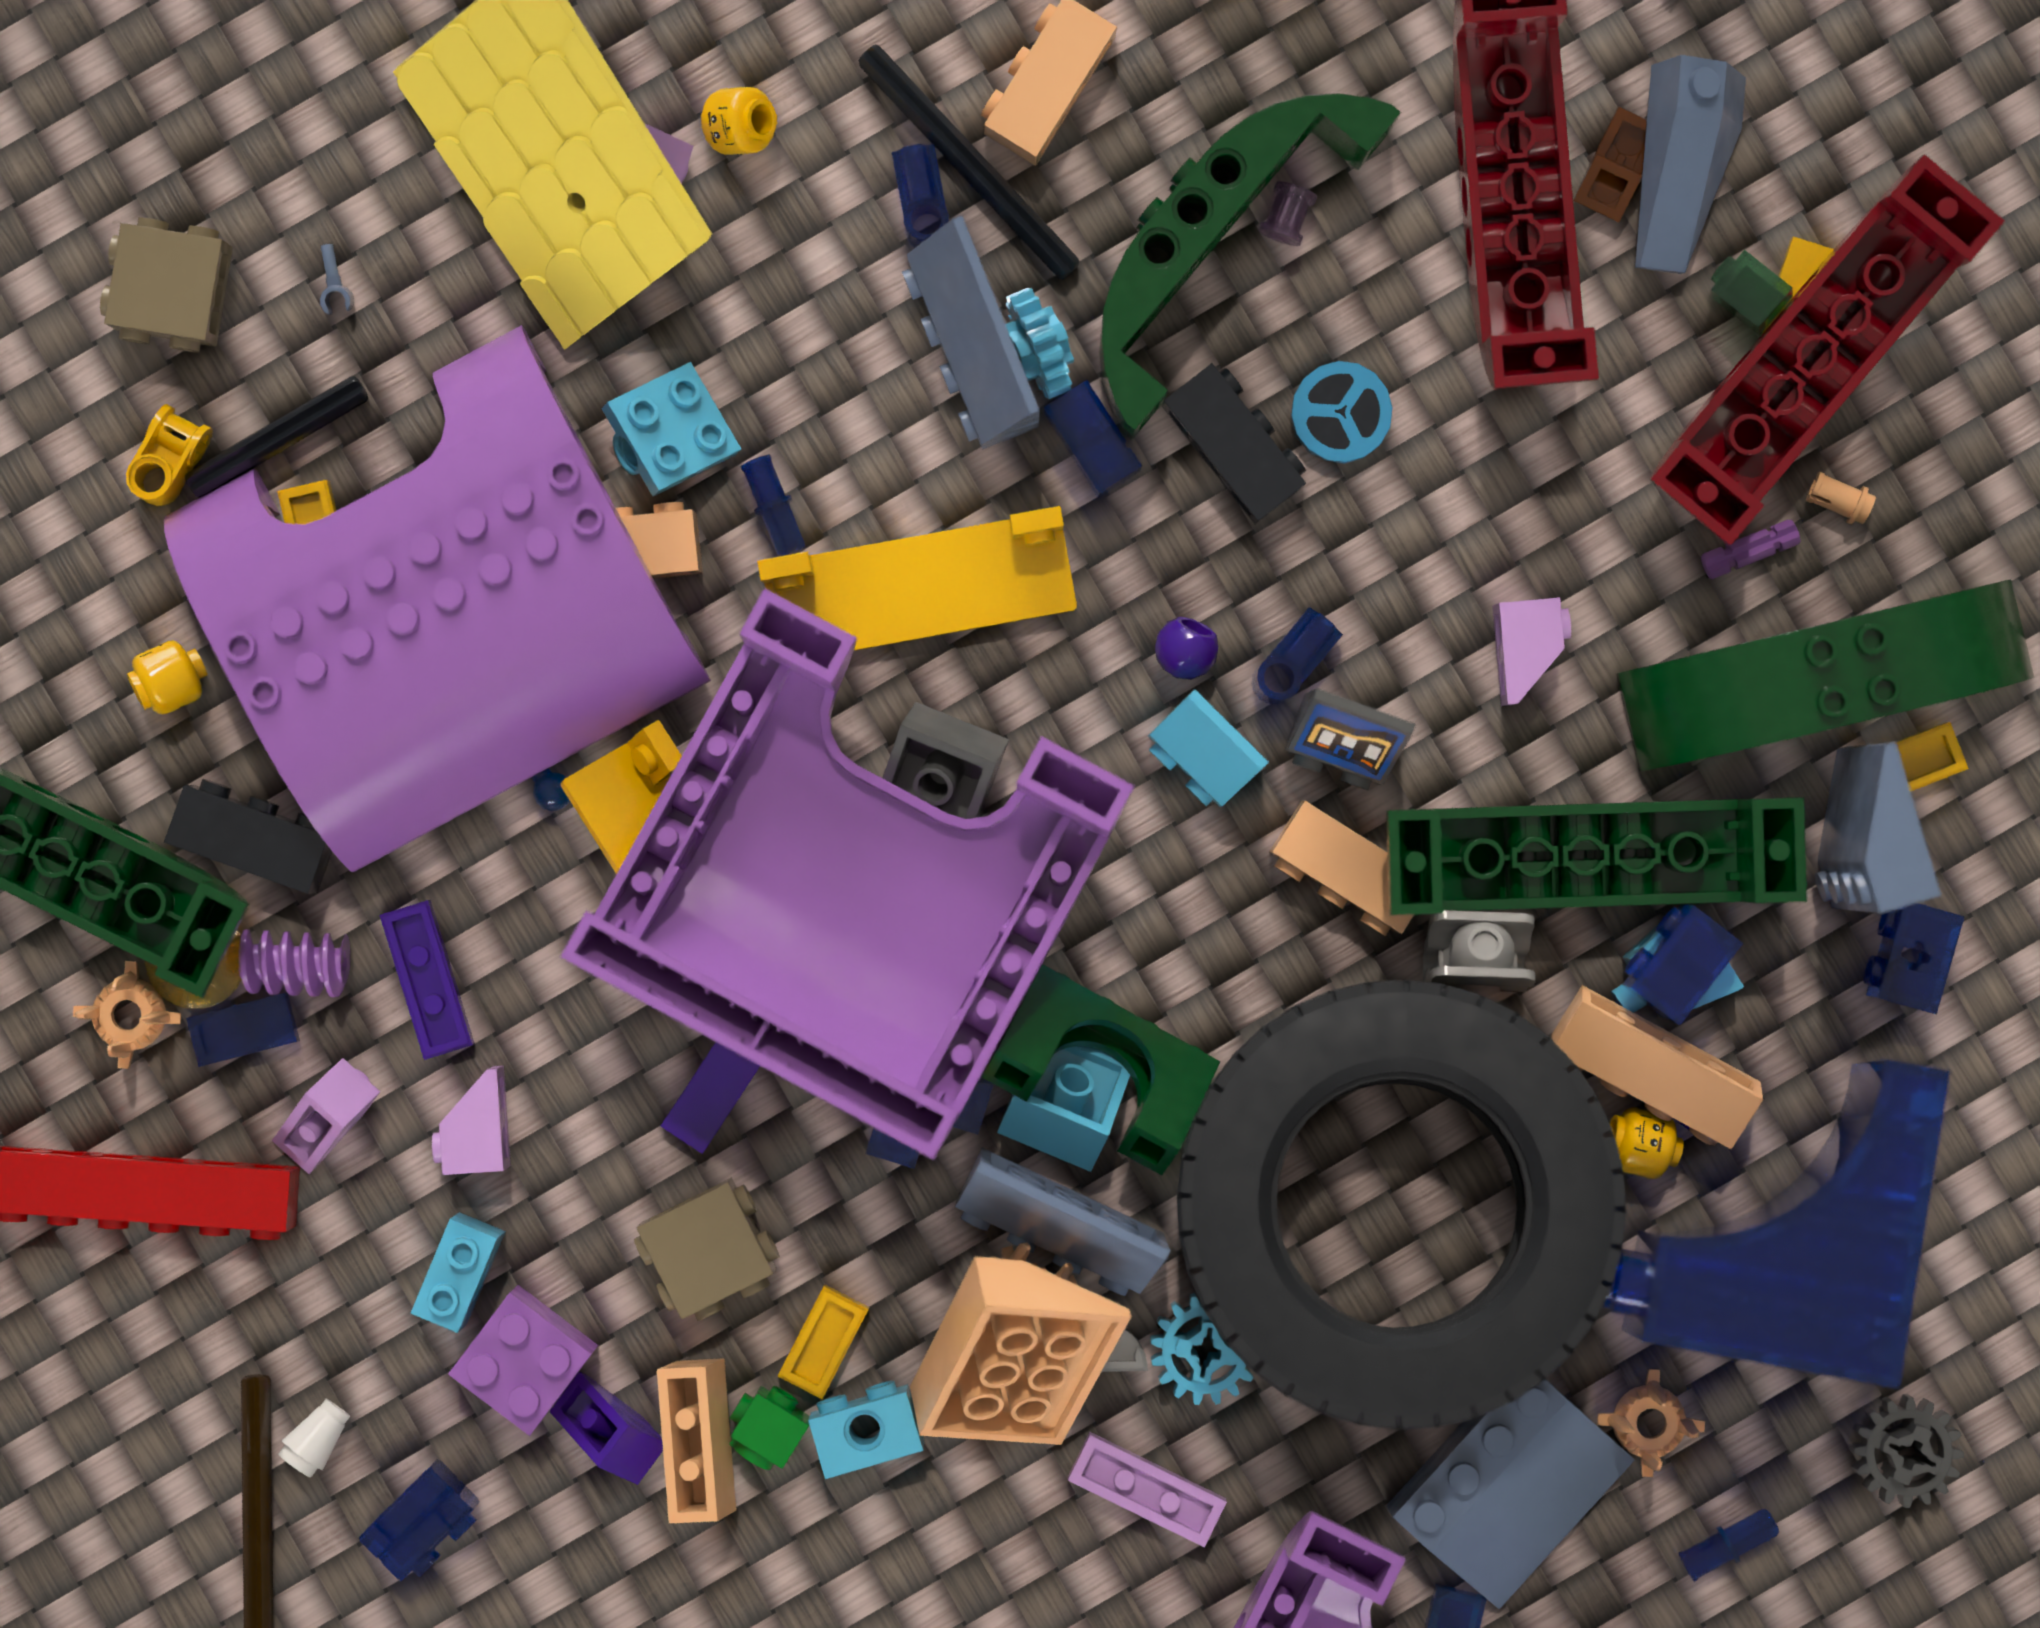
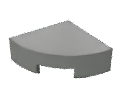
M1127 1328L1122 1333L1102 1372L1148 1371L1144 1350L1138 1339Z

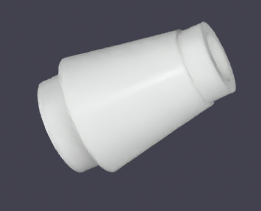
M325 1399L321 1406H318L282 1440L285 1445L278 1455L299 1472L311 1478L317 1469H324L350 1415L332 1401Z

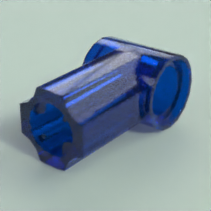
M934 144L905 146L891 153L904 218L905 233L909 243L914 248L935 233L922 234L917 232L913 228L917 218L924 214L936 216L941 221L940 227L936 231L950 221Z
M1308 607L1266 659L1256 667L1251 683L1254 693L1260 700L1268 704H1279L1287 701L1298 692L1303 682L1343 634L1325 616ZM1274 666L1285 670L1289 677V687L1286 692H1273L1266 686L1264 675L1267 668Z

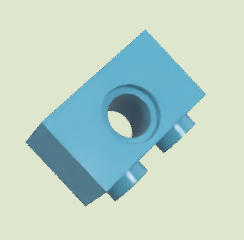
M460 1212L450 1218L411 1314L456 1333L462 1330L469 1321L506 1231Z
M886 1381L866 1388L867 1396L847 1401L846 1395H838L817 1403L818 1410L811 1412L808 1422L825 1479L923 1451L925 1442L923 1436H919L908 1384L896 1387L895 1381ZM859 1415H870L877 1420L880 1430L871 1438H861L852 1430V1420Z

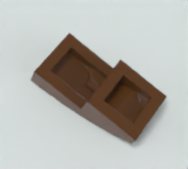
M1620 106L1617 107L1573 201L1616 222H1620L1642 178L1647 119Z

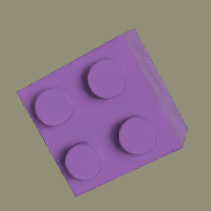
M517 1285L507 1295L448 1375L530 1436L598 1345L521 1286Z

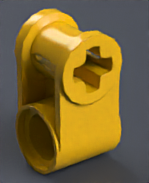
M164 404L153 417L141 446L128 466L126 483L130 491L140 499L155 506H164L173 502L180 495L186 483L185 475L193 470L194 466L206 452L213 435V429L206 424L199 427L175 414L174 407ZM175 431L186 437V440H182L171 433ZM155 468H162L165 473L163 486L155 492H146L143 482L146 474Z

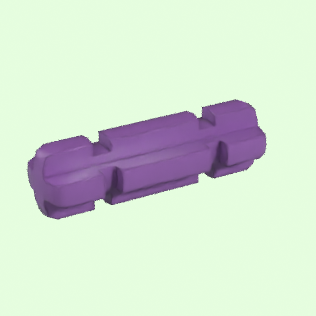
M1785 520L1770 526V531L1763 529L1734 541L1731 546L1726 544V549L1718 547L1703 553L1701 556L1702 566L1707 576L1714 579L1731 572L1732 567L1736 570L1776 554V549L1781 552L1798 545L1801 542L1800 535L1792 520Z

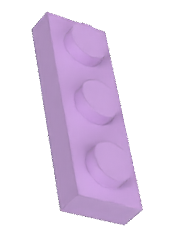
M1089 1432L1068 1475V1481L1204 1548L1227 1503L1226 1498L1092 1432Z

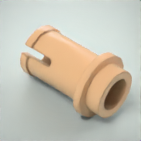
M1819 471L1816 475L1817 480L1814 479L1806 501L1847 517L1846 522L1851 525L1855 521L1864 524L1873 508L1876 496L1869 494V488L1865 486L1859 490L1826 476L1825 473Z

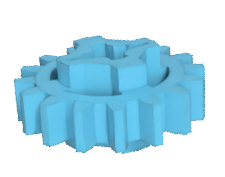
M1026 288L1006 296L1007 302L1005 304L1010 314L1008 315L1010 322L1005 325L1027 380L1035 379L1039 390H1042L1044 397L1048 399L1072 390L1070 387L1072 382L1068 375L1069 368L1067 365L1073 363L1074 358L1069 347L1065 328L1055 315L1052 306L1042 309L1038 296L1034 295L1032 288Z
M1193 1293L1189 1296L1190 1307L1183 1309L1180 1304L1174 1301L1171 1303V1307L1175 1316L1171 1320L1162 1316L1158 1317L1157 1323L1164 1330V1334L1151 1335L1150 1342L1152 1345L1161 1348L1162 1352L1151 1356V1361L1154 1366L1165 1365L1166 1369L1158 1376L1159 1381L1162 1384H1166L1174 1380L1176 1382L1173 1391L1175 1397L1179 1399L1189 1390L1192 1391L1194 1405L1200 1404L1203 1394H1210L1213 1402L1217 1405L1221 1403L1220 1391L1227 1389L1236 1397L1240 1394L1236 1381L1241 1378L1251 1382L1254 1377L1246 1368V1364L1222 1339L1203 1310L1197 1296ZM1199 1317L1198 1325L1187 1333L1177 1332L1185 1322ZM1209 1328L1213 1347L1218 1350L1217 1352L1208 1353L1201 1369L1197 1350L1192 1347L1193 1345L1199 1346L1203 1343ZM1171 1354H1176V1357L1186 1358L1191 1365L1190 1378L1178 1370ZM1223 1365L1233 1366L1224 1376L1211 1381L1212 1373Z

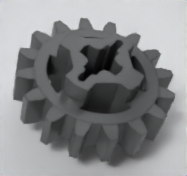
M1902 1394L1900 1406H1896L1891 1399L1884 1397L1882 1398L1884 1411L1877 1413L1867 1407L1864 1411L1870 1420L1867 1426L1854 1424L1853 1429L1862 1436L1861 1442L1849 1444V1450L1861 1456V1460L1851 1465L1852 1469L1859 1475L1869 1474L1864 1479L1862 1485L1870 1492L1880 1488L1879 1498L1885 1503L1890 1504L1897 1494L1899 1504L1905 1508L1911 1507L1913 1496H1917L1921 1502L1929 1505L1931 1504L1929 1491L1935 1488L1943 1494L1949 1492L1946 1484L1943 1482L1946 1475L1954 1478H1959L1960 1472L1952 1467L1951 1463L1952 1459L1963 1458L1964 1452L1952 1446L1951 1442L1956 1441L1962 1435L1954 1427L1944 1428L1951 1419V1416L1942 1409L1933 1414L1934 1403L1925 1398L1919 1402L1916 1408L1914 1398L1908 1394ZM1903 1419L1900 1425L1884 1430L1891 1423ZM1930 1428L1933 1430L1937 1439V1454L1933 1453L1932 1447L1929 1442L1932 1435ZM1893 1443L1897 1446L1903 1445L1906 1447L1912 1446L1923 1458L1914 1455L1911 1457L1908 1455L1901 1456L1890 1444ZM1875 1447L1880 1449L1884 1459L1880 1468L1883 1470V1473L1880 1472L1876 1464ZM1928 1472L1921 1479L1911 1482L1912 1477Z

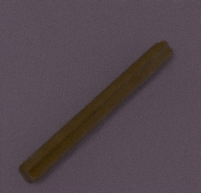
M252 1374L245 1376L241 1380L244 1628H274L271 1379L268 1375Z

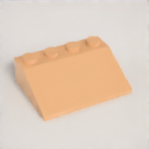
M974 1257L910 1385L919 1436L1062 1445L1130 1321V1309L1023 1260Z

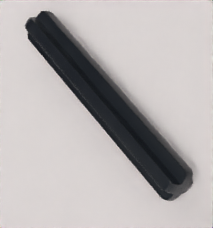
M355 376L345 379L185 475L187 485L192 493L200 498L230 482L368 400L366 389Z

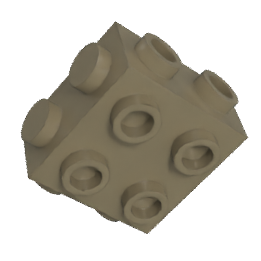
M138 217L137 225L121 223L119 235H113L109 245L108 261L113 266L111 284L110 286H104L100 299V313L105 316L104 324L119 331L118 339L133 343L149 344L150 337L153 336L170 339L169 347L182 351L199 353L201 344L217 347L233 247L224 240L218 239L219 231L206 227L188 226V232L181 233L169 231V223L152 218Z
M732 1177L641 1222L636 1227L640 1235L634 1238L638 1253L646 1266L654 1263L662 1279V1282L657 1284L659 1295L668 1311L676 1309L681 1320L694 1314L697 1321H700L725 1308L722 1299L740 1291L743 1298H746L765 1289L770 1285L767 1277L773 1275L777 1268L773 1261L780 1257L777 1247L767 1230L759 1233L751 1217V1214L757 1212L755 1203L746 1186L743 1184L736 1187Z

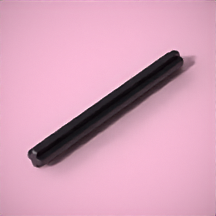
M875 44L868 48L858 60L863 71L1057 278L1063 280L1078 267L1079 258L879 45Z

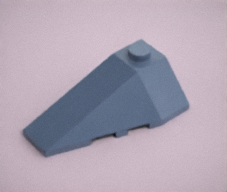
M1679 55L1651 65L1635 268L1676 274L1686 272L1742 129L1746 77L1727 62Z

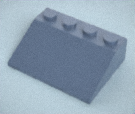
M961 215L950 220L907 254L910 269L902 271V275L912 300L922 297L929 316L920 320L931 347L941 344L948 363L940 365L939 368L949 393L953 394L959 391L966 410L958 413L968 441L978 438L983 450L1039 428L1040 410Z
M1896 742L1846 746L1837 749L1817 859L1821 872L1815 873L1819 894L1824 902L1830 901L1831 908L1880 914L1941 896Z
M983 1147L980 1149L955 1204L956 1208L963 1211L960 1218L965 1222L985 1231H988L991 1224L1009 1232L1006 1240L1019 1246L1021 1243L1028 1242L1031 1247L1030 1252L1034 1253L1037 1246L1055 1254L1052 1262L1062 1267L1066 1263H1071L1073 1273L1080 1274L1082 1268H1086L1101 1276L1098 1282L1100 1285L1123 1296H1126L1128 1289L1140 1294L1164 1264L1170 1253V1248L1163 1232Z
M1545 1379L1515 1401L1480 1417L1463 1421L1386 1506L1392 1517L1422 1545L1500 1609L1635 1459L1553 1384Z

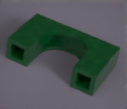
M1042 964L987 1065L982 1078L1027 1102L1043 1076L1052 1056L1058 1051L1069 1047L1084 1046L1109 1054L1128 1071L1136 1086L1138 1097L1135 1114L1117 1152L1162 1176L1180 1151L1192 1121L1221 1061L1204 1053L1200 1048L1190 1045L1160 1029L1156 1024L1146 1021L1116 1005L1109 998L1100 996L1074 982L1065 974L1056 972Z

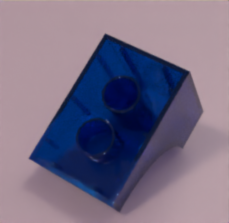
M1887 1059L1852 1064L1848 1090L1834 1128L1818 1155L1795 1181L1759 1208L1715 1226L1677 1232L1638 1230L1635 1251L1622 1249L1614 1282L1602 1308L1611 1309L1612 1313L1623 1314L1622 1331L1642 1342L1900 1389L1950 1071Z

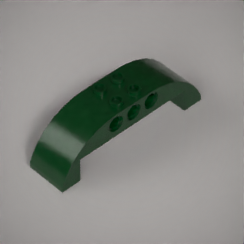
M1339 93L1305 95L1275 103L1246 117L1224 133L1197 163L1191 157L1187 159L1171 179L1173 184L1168 190L1171 192L1169 197L1164 202L1156 197L1138 219L1139 224L1136 227L1139 233L1126 249L1112 277L1102 316L1099 348L1102 382L1111 411L1122 433L1131 441L1163 404L1168 389L1126 355L1128 350L1311 132L1354 168L1359 170L1388 136L1401 112L1392 104L1369 97ZM1219 170L1226 171L1231 174L1235 182L1227 185L1220 184L1215 181L1211 174ZM1185 209H1191L1199 213L1202 221L1196 224H1188L1182 221L1178 213ZM1151 248H1161L1166 251L1170 260L1162 264L1153 263L1145 256V252Z
M2011 579L1616 673L1639 771L1681 764L1801 737L1971 696L2034 678Z
M0 767V889L157 966L155 976L199 998H204L250 905L249 902L230 886L184 858Z
M1804 797L1386 811L1390 915L1442 914L1443 911L1721 902H1807Z

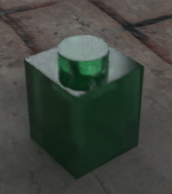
M1746 250L1736 260L1731 256L1726 258L1711 277V281L1715 283L1711 289L1713 299L1759 336L1793 297V287Z

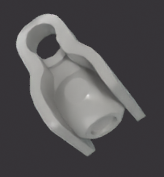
M1443 911L1442 914H1432L1423 946V982L1439 983L1447 986H1498L1502 992H1526L1528 987H1533L1535 984V972L1524 969V959L1529 953L1531 935L1535 927L1534 916L1525 913Z

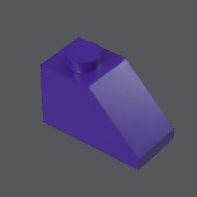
M580 1371L549 1411L599 1468L636 1485L640 1483L663 1452L662 1437L643 1416Z

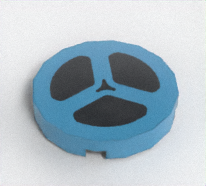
M1337 361L1319 366L1302 380L1293 396L1290 418L1295 436L1307 452L1325 461L1345 464L1363 459L1380 446L1390 429L1393 407L1388 389L1376 373L1358 363Z

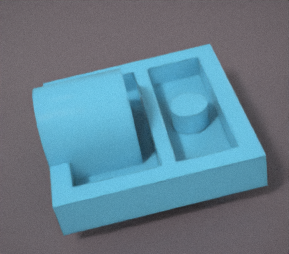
M691 362L607 402L602 408L615 431L613 448L620 464L629 474H640L653 497L735 456L741 450L740 445Z

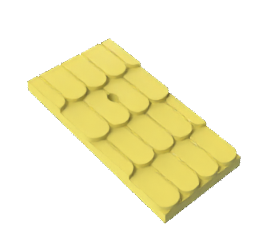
M475 0L393 71L397 77L398 87L436 141L433 145L483 216L484 226L522 280L520 282L521 287L564 350L685 259L690 253H693L710 238L712 232L568 0Z

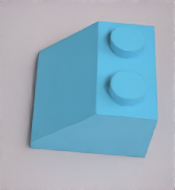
M1196 690L1189 693L1148 735L1155 743L1149 751L1169 771L1178 765L1191 778L1185 784V787L1205 806L1213 800L1219 807H1222L1268 763Z
M1084 1046L1062 1049L1052 1056L1043 1076L1027 1102L1013 1094L1011 1095L997 1133L1091 1172L1110 1134L1130 1074L1119 1061L1098 1049Z

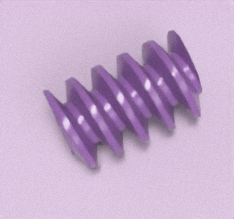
M249 929L243 930L239 945V973L249 994L259 993L263 984L266 991L271 995L279 994L283 985H285L287 993L292 996L299 995L304 985L309 996L314 997L321 994L324 986L330 997H339L344 990L349 975L351 959L350 942L347 934L344 935L340 948H334L331 933H324L320 947H314L310 932H304L300 945L294 946L290 931H284L279 945H274L270 930L263 931L259 944H253Z

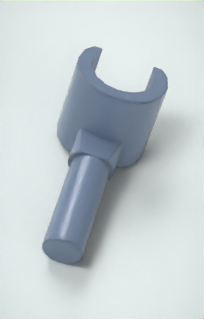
M333 244L322 245L321 252L326 272L327 288L321 294L320 305L324 312L332 315L329 298L333 292L338 291L345 298L346 310L350 311L354 305V296L348 288L342 286Z

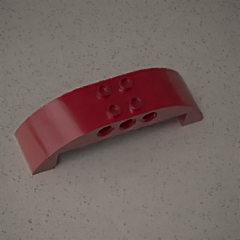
M1455 0L1453 27L1454 108L1466 258L1479 349L1484 369L1493 389L1595 381L1599 379L1595 327L1584 328L1558 30L1568 15L1567 0Z
M1922 155L1851 229L1734 366L1671 445L1649 480L1727 545L1731 546L1765 506L1760 502L1957 268L1970 263L2003 225L2005 220L1927 155Z

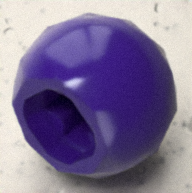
M1177 617L1168 621L1158 632L1155 645L1156 659L1163 670L1175 678L1195 679L1205 675L1216 663L1219 648L1217 635L1208 626L1194 619Z

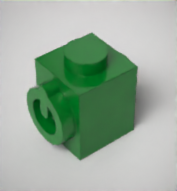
M760 1386L754 1397L744 1393L729 1419L737 1423L730 1436L732 1440L729 1445L746 1460L762 1469L771 1470L774 1464L783 1469L809 1427V1415L796 1408L799 1401L787 1391L777 1386H773L769 1391Z

